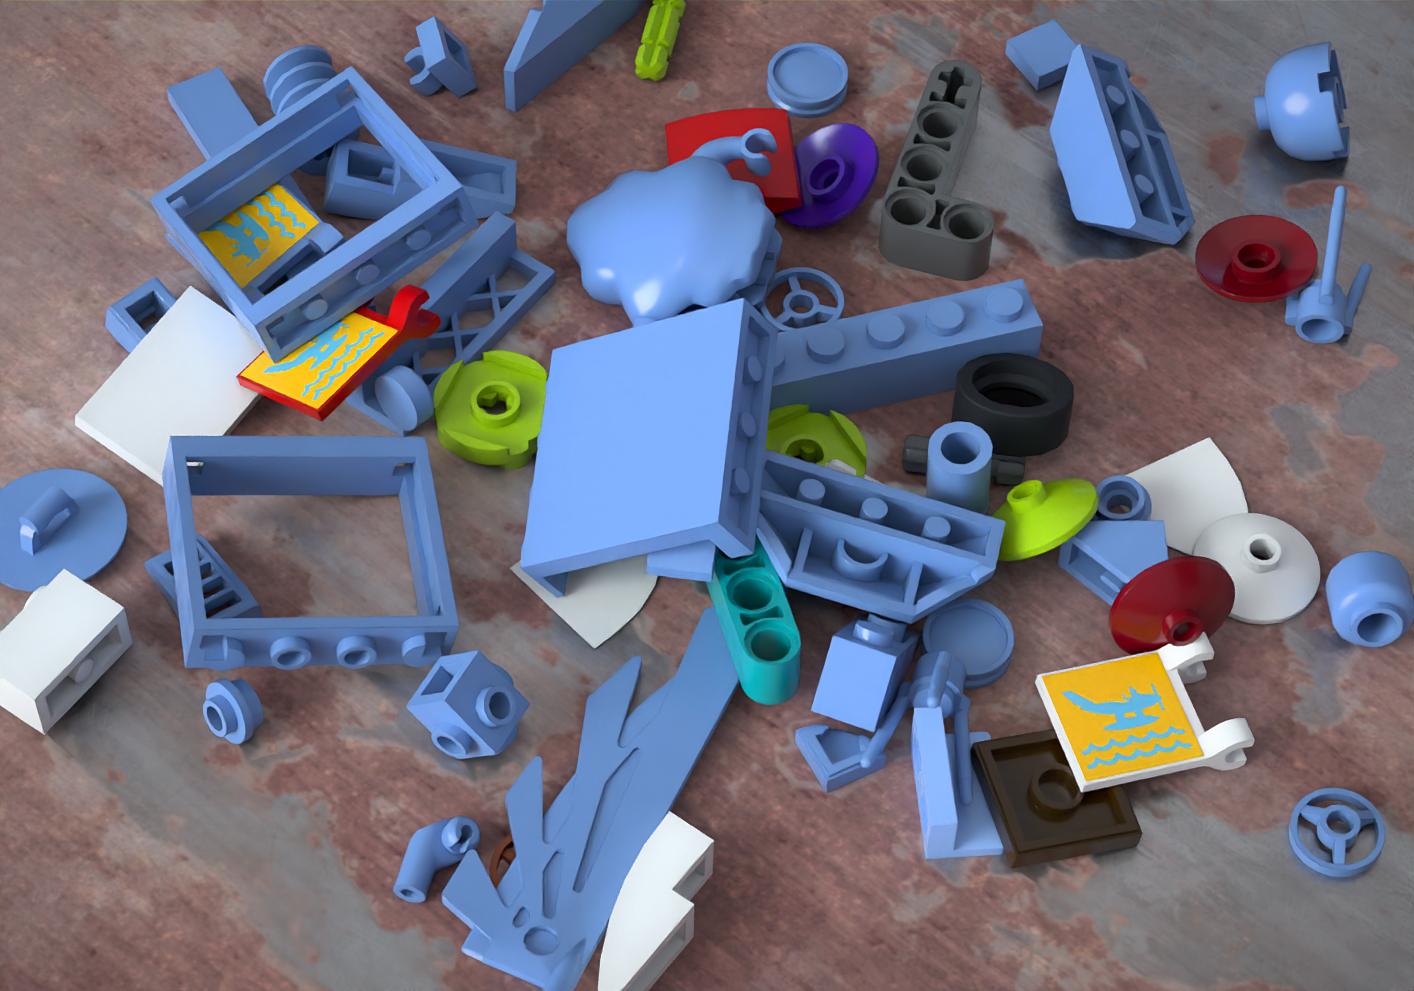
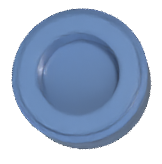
M397 365L376 379L375 393L384 413L396 426L406 431H412L432 417L434 411L432 395L423 379L412 369Z

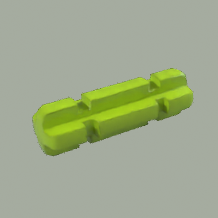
M653 0L652 3L655 5L650 8L641 38L643 45L639 47L635 59V73L642 80L650 78L657 82L665 77L669 64L667 59L672 54L680 26L678 20L682 18L686 6L685 0Z

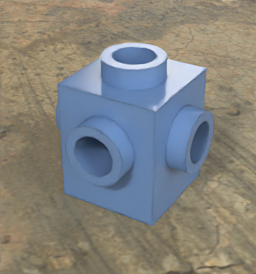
M477 650L439 657L406 707L432 733V741L441 751L457 759L493 756L505 750L515 739L518 733L516 725L530 703L513 686V679L510 674L499 665L490 662Z

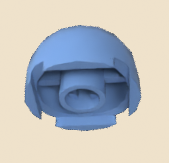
M1330 41L1306 45L1287 52L1275 61L1268 72L1265 81V95L1254 97L1255 114L1259 130H1271L1275 143L1290 157L1306 162L1331 161L1349 158L1350 155L1349 126L1339 127V123L1344 122L1343 109H1347L1345 91L1335 50H1331L1332 43Z

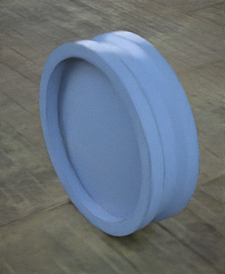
M797 43L781 49L770 60L767 71V93L772 103L778 109H786L789 115L795 117L817 118L832 113L844 102L847 95L848 67L844 59L833 49L817 43Z
M974 598L954 599L931 612L926 619L922 634L921 655L923 656L929 652L947 651L957 657L965 666L967 676L964 689L985 687L1000 679L1007 671L1012 658L1014 631L1005 614L992 604Z

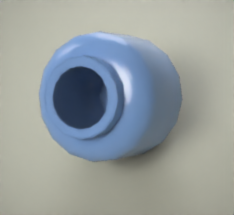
M1357 552L1342 559L1331 569L1325 584L1326 597L1332 625L1341 638L1354 645L1373 648L1382 647L1398 640L1411 628L1414 622V593L1409 573L1400 560L1383 552Z

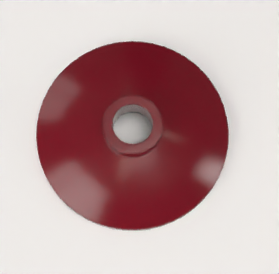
M1267 215L1239 216L1215 225L1200 239L1195 253L1197 273L1210 289L1226 298L1248 303L1273 302L1296 294L1312 280L1318 263L1316 245L1306 231L1290 221Z
M1181 556L1159 562L1131 579L1115 598L1110 609L1108 622L1111 635L1116 644L1130 655L1155 651L1168 644L1177 647L1186 646L1197 640L1202 632H1205L1209 638L1223 625L1233 608L1235 601L1234 582L1225 567L1210 558Z

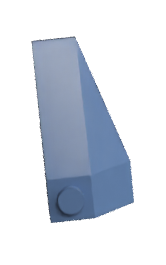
M543 0V10L536 7L531 8L503 69L505 109L514 112L521 109L636 16L646 0Z

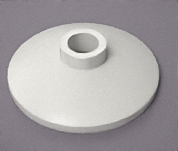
M1241 513L1230 515L1214 522L1201 534L1192 555L1210 558L1225 567L1235 586V601L1229 617L1245 623L1268 625L1292 619L1309 606L1316 595L1320 583L1318 557L1309 541L1291 525L1268 515ZM1252 554L1263 556L1267 560L1257 559Z

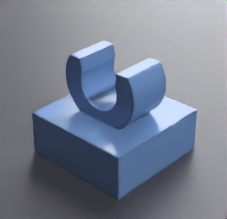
M435 16L418 25L416 31L420 47L412 49L404 57L405 63L418 74L409 79L410 85L423 96L435 93L442 85H445L458 98L475 89L477 83L466 45Z

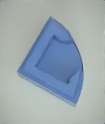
M826 724L810 725L795 730V743L826 793L885 768L886 754L883 751L879 754L872 767L866 769L861 766L860 760L872 740L863 734L858 737L848 732L829 729V725Z

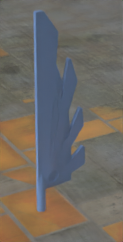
M782 585V587H783V589H784V592H785V595H786V598H787V596H788V589H787V587H785L784 585ZM714 605L703 611L676 675L651 694L629 715V708L642 669V657L639 655L630 659L588 696L576 773L544 815L542 758L540 756H535L506 793L505 805L516 857L499 885L495 889L476 850L470 849L442 892V903L472 929L461 948L463 953L482 961V963L543 988L542 991L575 990L579 979L608 928L610 916L626 876L644 844L668 812H671L740 684Z

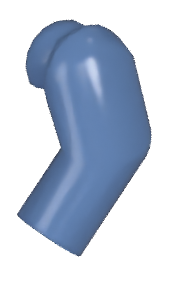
M457 816L433 823L416 831L409 841L393 892L408 902H424L435 872L462 861L467 851L477 848L481 837L477 823L469 817Z

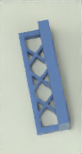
M496 210L419 287L427 290L430 299L421 305L419 310L423 308L438 314L441 319L439 328L427 338L406 340L346 398L347 404L399 436L406 437L411 431H406L396 426L382 410L375 393L376 379L397 365L410 369L413 367V371L428 385L427 387L433 398L437 382L451 365L462 359L464 360V366L474 361H480L483 358L482 352L490 351L556 283L555 270L517 249L516 221ZM510 268L531 279L523 289L497 292L496 282ZM492 309L494 319L486 327L459 330L458 320L466 312ZM455 348L456 358L448 366L421 369L420 359L429 350Z

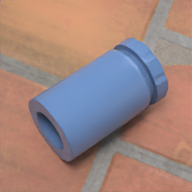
M956 421L944 424L935 430L929 439L927 498L980 514H988L993 445L989 435L981 427L970 422Z

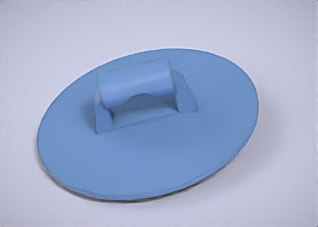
M65 468L48 469L27 474L1 488L0 583L17 590L34 592L41 586H47L63 569L84 582L100 573L117 556L127 535L128 516L119 493L108 482L94 474Z

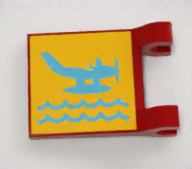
M408 284L401 288L394 297L388 317L366 308L373 301V297L275 364L263 350L236 378L241 386L323 422L406 340L423 339L431 336L439 328L441 319L438 314L423 308L419 310L421 305L430 299L427 290Z

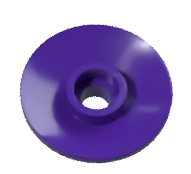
M849 123L829 125L804 138L795 147L803 205L780 212V214L788 223L804 230H816L831 226L851 214L870 192L878 173L879 151L873 138L861 127Z

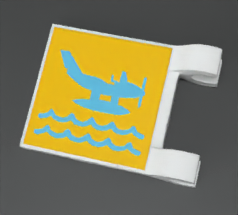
M1202 632L1197 640L1186 646L1177 647L1168 644L1155 651L1037 675L1035 684L1081 793L1201 766L1224 771L1245 765L1247 758L1242 748L1251 747L1255 742L1245 718L1227 720L1205 732L1183 685L1200 681L1206 677L1207 671L1202 661L1213 659L1215 653L1205 632Z

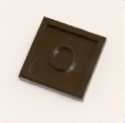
M1055 729L979 741L972 744L971 763L1011 869L1138 845L1143 833L1123 784L1081 793Z

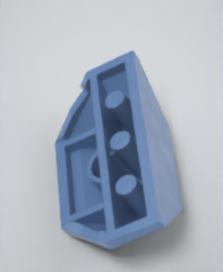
M1080 43L1072 51L1049 130L1057 155V163L1062 171L1071 201L1070 206L1076 220L1081 221L1085 225L1095 226L1121 236L1175 245L1193 226L1195 219L1167 134L1146 97L1128 80L1132 73L1123 59Z
M765 449L756 533L784 586L912 624L992 578L997 564L1006 521Z

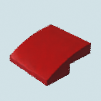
M744 108L724 110L692 116L665 124L669 166L691 157L696 149L709 141L730 136L743 137L744 134L755 128L769 130L775 138L778 151L776 153L768 151L759 152L770 161L772 168L768 175H753L748 171L743 159L732 161L726 168L733 180L750 182L758 186L764 197L766 207L773 215L803 205L791 120L786 109Z

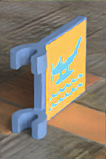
M280 181L198 234L200 239L254 303L265 296L263 292L311 251H316L323 258L347 242L337 229L331 224L323 222ZM167 232L164 235L167 241L192 264Z

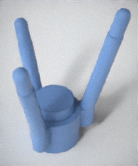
M1339 185L1335 189L1322 279L1308 283L1306 289L1299 296L1297 292L1285 298V323L1295 326V330L1301 338L1313 343H1332L1339 340L1343 334H1350L1352 332L1354 313L1372 271V266L1369 263H1363L1360 266L1347 297L1342 292L1341 286L1336 283L1347 188L1343 185Z
M947 651L929 652L920 657L915 665L912 681L904 682L900 685L896 701L870 741L860 763L866 769L873 766L909 707L937 708L941 706L943 719L951 716L954 723L960 802L963 806H970L973 803V777L968 723L971 700L963 694L967 672L964 664L957 657Z

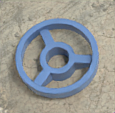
M794 267L777 272L774 281L768 288L767 296L776 286L784 282L788 283L789 294L786 295L783 301V313L774 319L768 312L765 303L763 307L759 308V313L780 333L812 326L818 322L842 319L844 296L838 283L826 273L813 268ZM798 280H810L826 287L835 297L837 308L820 305L815 294L801 290ZM804 306L809 308L810 311L801 314L794 312L792 308Z
M1341 788L1319 789L1303 797L1293 810L1288 829L1291 846L1300 860L1311 869L1333 877H1350L1369 869L1378 860L1386 835L1383 819L1373 804L1363 796ZM1335 800L1348 803L1358 808L1359 811H1354L1350 807L1340 804L1331 805L1327 808L1311 805L1321 801ZM1299 816L1317 826L1319 840L1325 846L1332 849V863L1316 857L1302 843L1297 828ZM1333 820L1341 821L1349 827L1350 832L1346 834L1335 833L1328 827L1327 823ZM1372 823L1376 833V847L1365 859L1356 863L1345 864V849L1355 843L1360 827Z

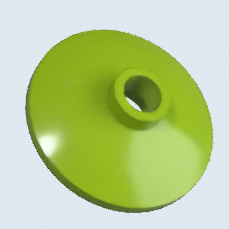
M1063 478L1043 483L1039 480H1029L1014 487L1008 493L1007 500L990 515V517L1006 521L997 560L1016 561L1047 552L1076 535L1090 522L1098 509L1099 495L1093 484L1079 478Z

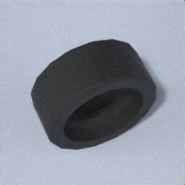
M1012 353L983 355L968 361L957 372L951 423L956 421L970 422L981 427L990 437L993 445V454L1011 457L1042 455L1057 449L1068 437L1074 400V385L1063 371L1051 363L1028 355ZM997 402L1016 403L1027 407L1006 406Z

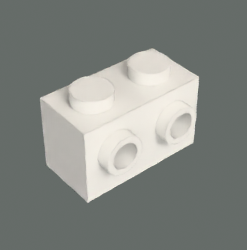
M65 569L47 586H41L35 590L27 600L24 609L3 630H0V706L45 735L133 644L125 608Z

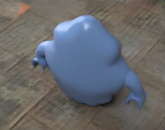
M755 128L748 131L743 137L730 136L709 141L696 149L691 157L659 171L650 172L631 169L618 175L604 191L579 205L567 221L566 245L580 266L582 286L596 302L623 306L633 327L740 298H745L756 310L763 307L767 299L768 288L775 279L776 264L781 256L783 239L774 228L776 219L773 213L766 207L759 187L754 183L733 180L726 166L732 161L743 159L748 171L753 175H768L772 168L770 161L759 152L768 151L776 153L778 151L775 138L771 132L763 128Z

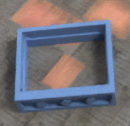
M352 66L150 198L169 236L274 364L480 226L462 184ZM351 85L353 91L350 92L346 87ZM364 125L423 191L254 303L200 239L198 234Z
M170 436L162 480L185 668H210L216 671H227L237 667L275 666L283 670H293L303 666L341 665L345 668L357 669L368 665L406 664L411 667H427L435 664L439 657L450 655L459 629V622L426 437ZM187 462H200V466H187ZM396 463H405L404 466H395ZM399 495L419 616L206 619L191 496Z

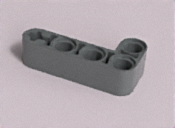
M948 60L941 62L933 68L929 75L883 199L878 246L881 255L890 263L958 281L974 280L986 272L989 267L994 231V218L985 206L951 196L977 125L982 83L979 70L965 61Z

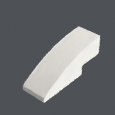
M670 811L644 844L624 880L608 923L600 959L598 991H648L693 938L694 904L690 900L713 874L714 840Z

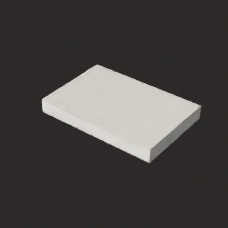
M189 286L76 414L75 425L163 487L162 472L170 436H229L263 396L241 386L236 378L263 349L234 315L192 286ZM187 462V466H200V462Z

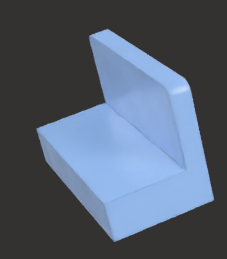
M941 706L937 708H914L910 748L925 858L939 859L1003 854L1005 850L973 766V803L970 806H963L960 802L954 733L945 734ZM969 732L970 750L974 742L991 740L988 732Z

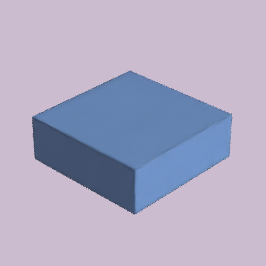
M1054 19L1007 40L1005 54L1038 91L1065 78L1072 51L1078 45Z

